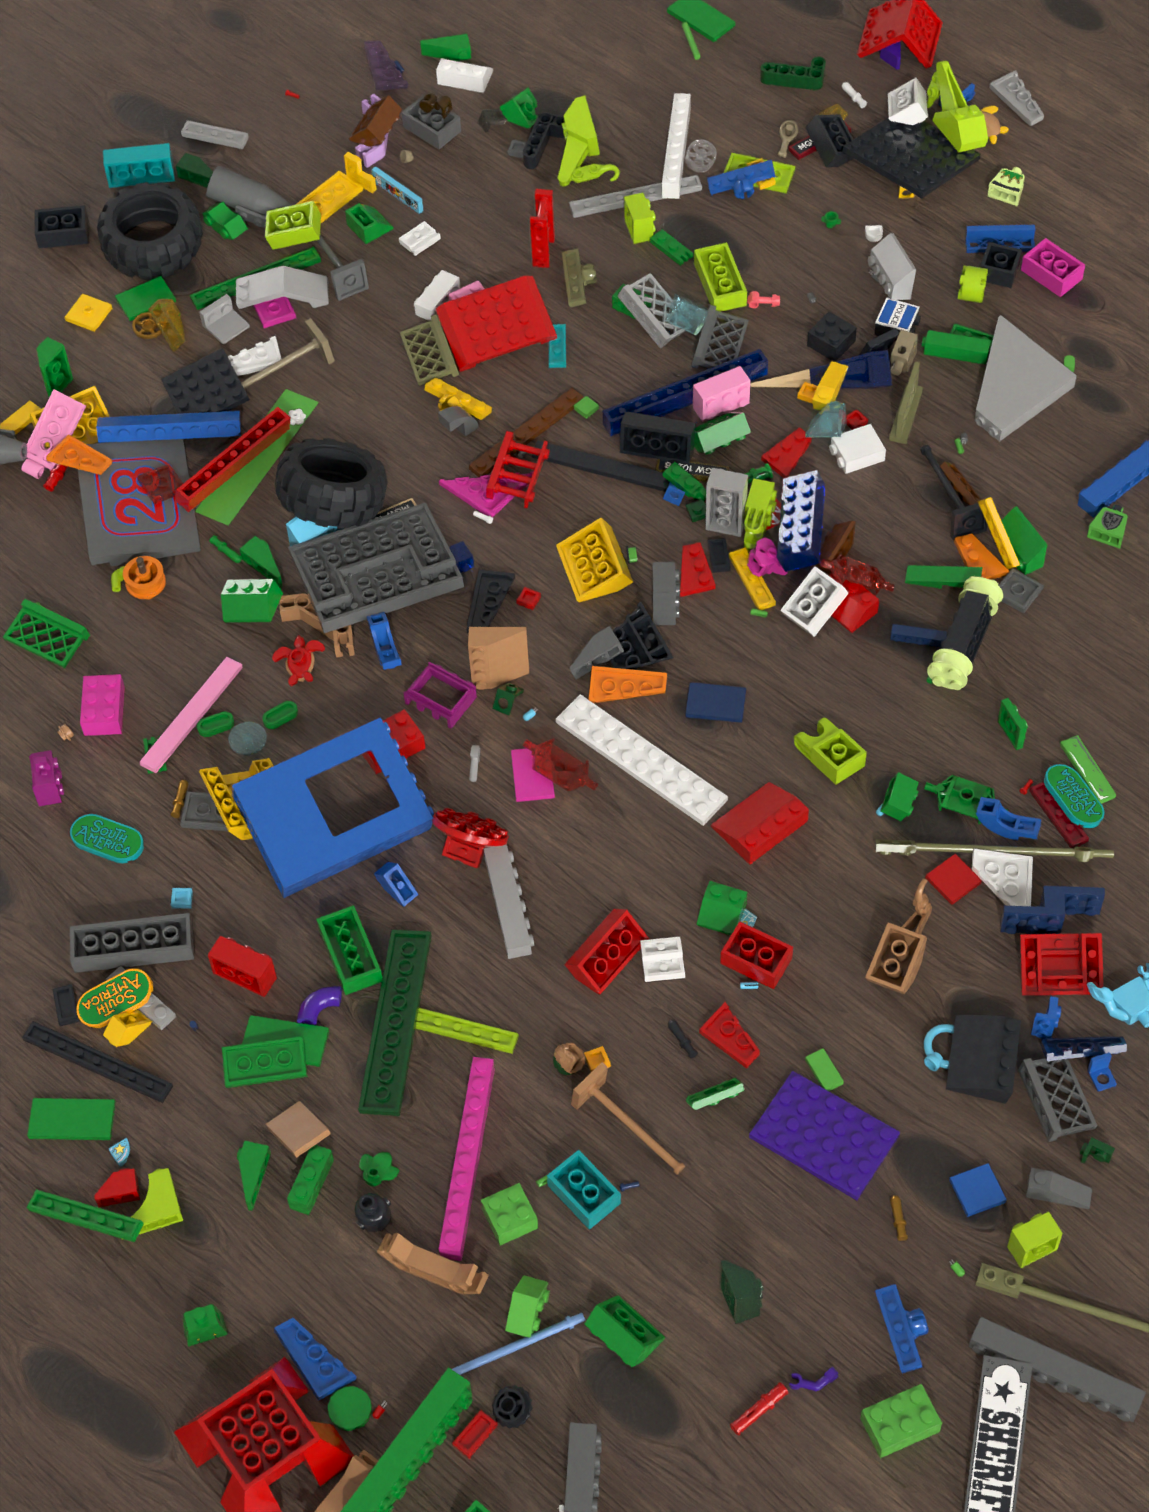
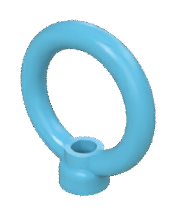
M937 1025L926 1034L924 1038V1051L927 1057L924 1059V1063L930 1070L937 1071L940 1067L948 1069L949 1061L943 1060L939 1053L933 1051L932 1041L939 1033H953L954 1025Z

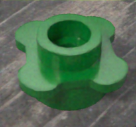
M833 211L827 212L821 218V221L825 222L827 228H833L835 225L841 224L838 214Z

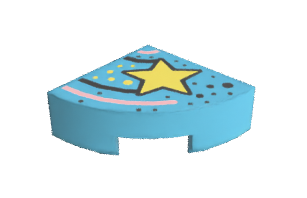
M127 1138L109 1148L119 1167L126 1163L129 1156L130 1145Z

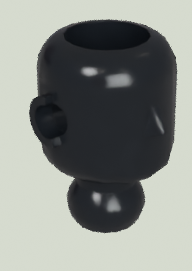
M374 1193L364 1194L359 1197L354 1211L358 1220L356 1223L360 1226V1229H365L369 1232H379L385 1229L391 1219L389 1208L391 1203L385 1196L381 1197Z

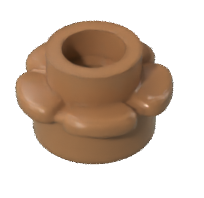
M66 724L58 726L60 730L57 733L64 741L66 739L71 741L70 738L74 736L71 729Z

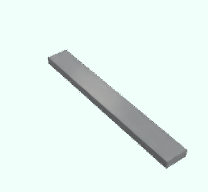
M698 175L682 178L680 195L702 191ZM661 182L569 202V207L573 218L623 208L624 197L644 193L646 199H649L650 202L665 198L662 197Z

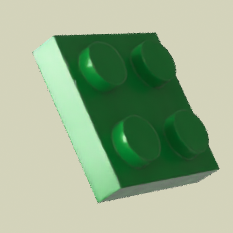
M1009 698L1001 700L998 723L1014 748L1019 750L1023 748L1028 725L1026 720L1019 715L1016 705L1012 704Z

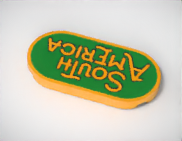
M128 969L86 991L78 1001L77 1015L85 1025L93 1028H102L109 1024L113 1015L133 1012L144 1006L149 1001L151 992H153V982L144 971Z

